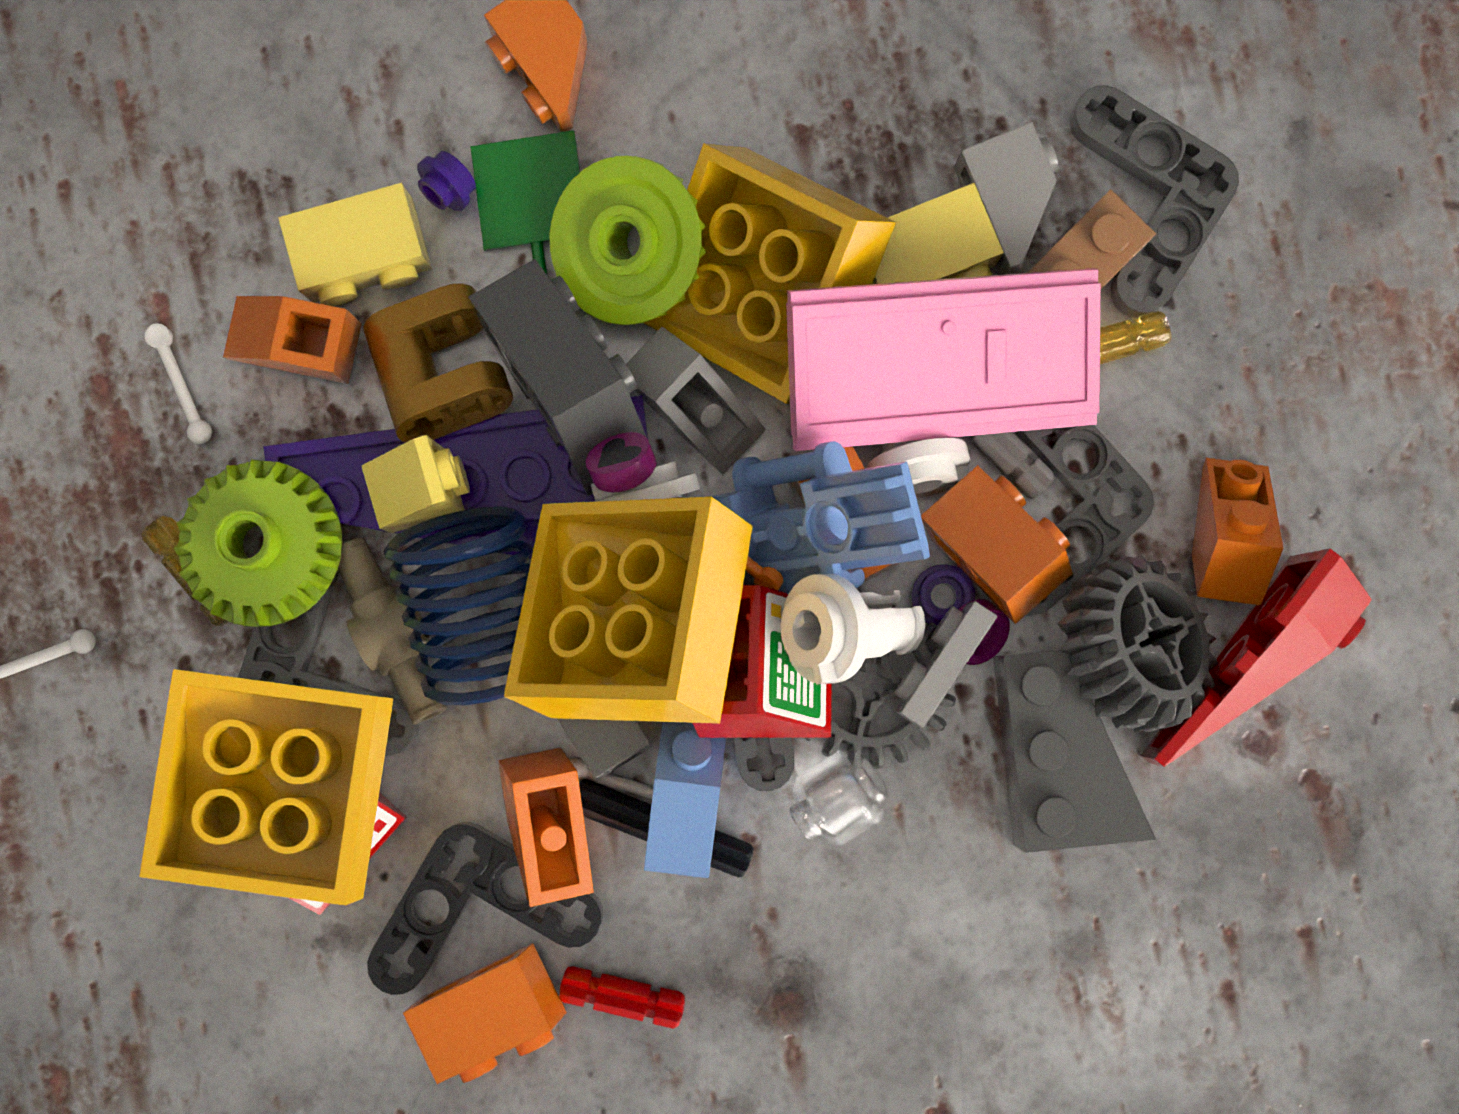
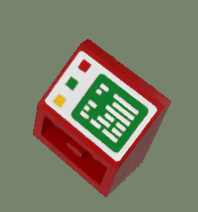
M743 585L720 724L693 723L699 738L831 737L832 683L816 685V683L802 677L792 666L782 642L780 625L783 607L788 596L787 593L762 585Z

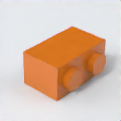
M977 465L921 515V518L931 540L1016 624L1073 574L1066 552L1070 547V543L1060 529L1049 519L1044 517L1037 523L1023 509L1026 501L1004 476H999L994 481Z
M532 943L422 996L406 1009L403 1015L436 1083L439 1084L458 1074L463 1083L472 1081L498 1065L495 1057L512 1048L516 1049L519 1056L539 1049L554 1039L551 1030L567 1012Z

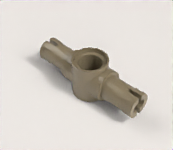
M357 538L342 544L338 571L353 600V603L349 606L353 618L346 622L357 651L372 671L379 668L383 677L390 676L414 725L436 717L446 711L448 707L424 696L421 682L426 675L417 671L414 662L420 652L410 647L408 638L413 629L405 626L402 619L407 606L397 601L395 594L397 591L396 586H389L364 538ZM416 611V619L420 621L423 618L420 612ZM421 635L424 644L431 640L430 635Z

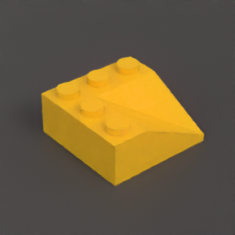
M703 143L687 188L689 194L698 200L696 204L698 216L706 225L702 231V246L706 253L700 258L697 274L699 278L691 283L685 292V300L670 308L666 312L667 315L644 323L657 331L661 327L665 328L701 354V356L785 404H790L787 290L872 284L896 222L746 147Z
M712 496L542 504L504 697L549 718L720 724L753 526Z
M173 669L139 877L338 905H348L363 899L393 698Z

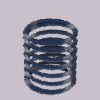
M503 506L480 507L439 516L414 525L397 534L383 551L385 558L393 562L389 569L391 579L401 583L395 593L399 603L407 606L402 619L405 626L413 629L408 638L409 644L412 649L420 652L414 662L417 671L426 675L421 682L424 696L443 705L465 706L504 698L506 684L466 693L442 692L437 690L435 685L439 681L459 683L508 675L511 660L481 668L459 669L493 657L512 654L517 630L491 635L464 646L442 647V645L463 634L489 630L519 620L522 604L515 608L485 613L462 622L442 624L437 622L461 610L489 605L510 597L524 596L530 564L525 562L531 556L533 548L530 544L518 540L528 526L525 523L526 518L523 513L516 509ZM458 525V526H455V527H452V528H449V529H446V530L437 532V533H435V534H433V535H431V536H428V537H426V538H424V539H422V540H420V541L414 543L413 545H411L410 547H408V548L405 549L404 551H402V552H397V549H398L399 547H401V546L407 544L408 542L414 540L415 538L421 537V536H423V535H426V534H428V533L434 532V531L439 530V529H443V528H447V527H450V526ZM498 530L474 541L428 551L438 545L464 536ZM519 552L505 560L484 567L453 574L429 576L443 568L471 558L493 553ZM404 565H422L408 575L404 574L402 570ZM526 575L508 585L479 591L464 597L432 600L452 589L496 576ZM410 588H427L414 598L410 597L408 592ZM416 611L431 612L420 621L415 616ZM422 634L436 635L426 644L423 643L421 638ZM429 656L441 659L430 667L427 658Z

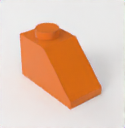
M561 747L498 760L507 823L529 906L533 907L594 893L577 769Z

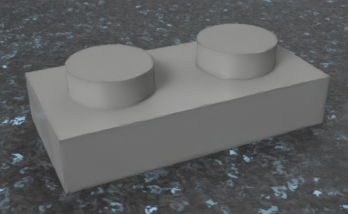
M976 601L967 603L962 612L952 606L931 636V639L938 643L939 646L926 666L915 661L895 690L894 694L903 700L895 712L914 725L924 728L998 616Z

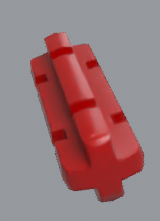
M575 966L567 967L559 989V999L563 1003L584 1007L585 1002L594 1004L593 1010L642 1022L645 1016L653 1018L652 1024L671 1029L677 1028L681 1023L685 1006V995L679 991L661 987L660 992L650 990V984L602 973L600 978L593 977L591 970Z

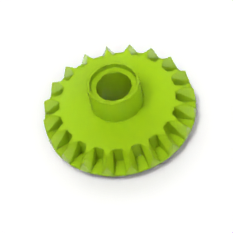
M629 155L602 159L583 169L572 179L555 207L550 228V253L556 276H561L566 282L578 307L599 320L619 325H633L665 316L670 308L685 300V292L691 283L699 278L697 274L700 258L706 253L702 246V231L706 225L698 216L696 209L698 200L689 194L682 184L684 179L670 172L664 167V164ZM635 226L640 235V245L638 251L633 256L628 249L627 238L629 232Z
M251 459L250 462L238 465H226L225 470L221 473L204 479V486L197 494L187 498L188 508L181 520L176 522L180 533L179 542L173 549L180 559L181 571L179 575L192 591L191 597L201 602L210 611V614L233 624L243 626H273L297 618L314 606L326 593L335 577L341 559L342 530L332 501L323 488L310 476L299 469L277 461ZM259 526L264 537L263 546L256 555L248 558L243 549L244 537L251 528Z

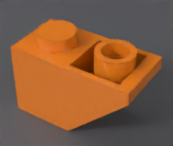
M504 0L484 14L492 35L491 38L485 41V45L505 74L516 69L528 87L521 92V95L541 124L552 119L560 132L571 130L574 125L588 45L582 20L567 0Z
M236 296L223 358L349 384L362 323L344 308L285 296Z
M1206 457L1202 469L1192 547L1197 597L1261 606L1284 549L1269 467L1253 464L1246 460L1228 461Z

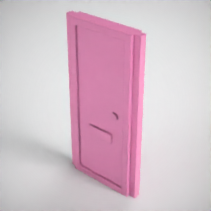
M1086 268L787 290L790 418L793 449L795 451L815 450L816 446L820 443L836 441L842 447L934 438L1097 425L1100 394L1101 283H1098V269Z

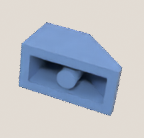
M662 722L644 871L709 878L726 738H699L693 723Z

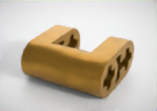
M457 283L439 287L381 309L365 321L363 326L364 334L397 438L402 442H408L424 435L429 436L433 440L504 412L513 401V393L505 370L499 363L479 361L438 376L431 353L465 341L483 329L468 298L477 292L470 285Z

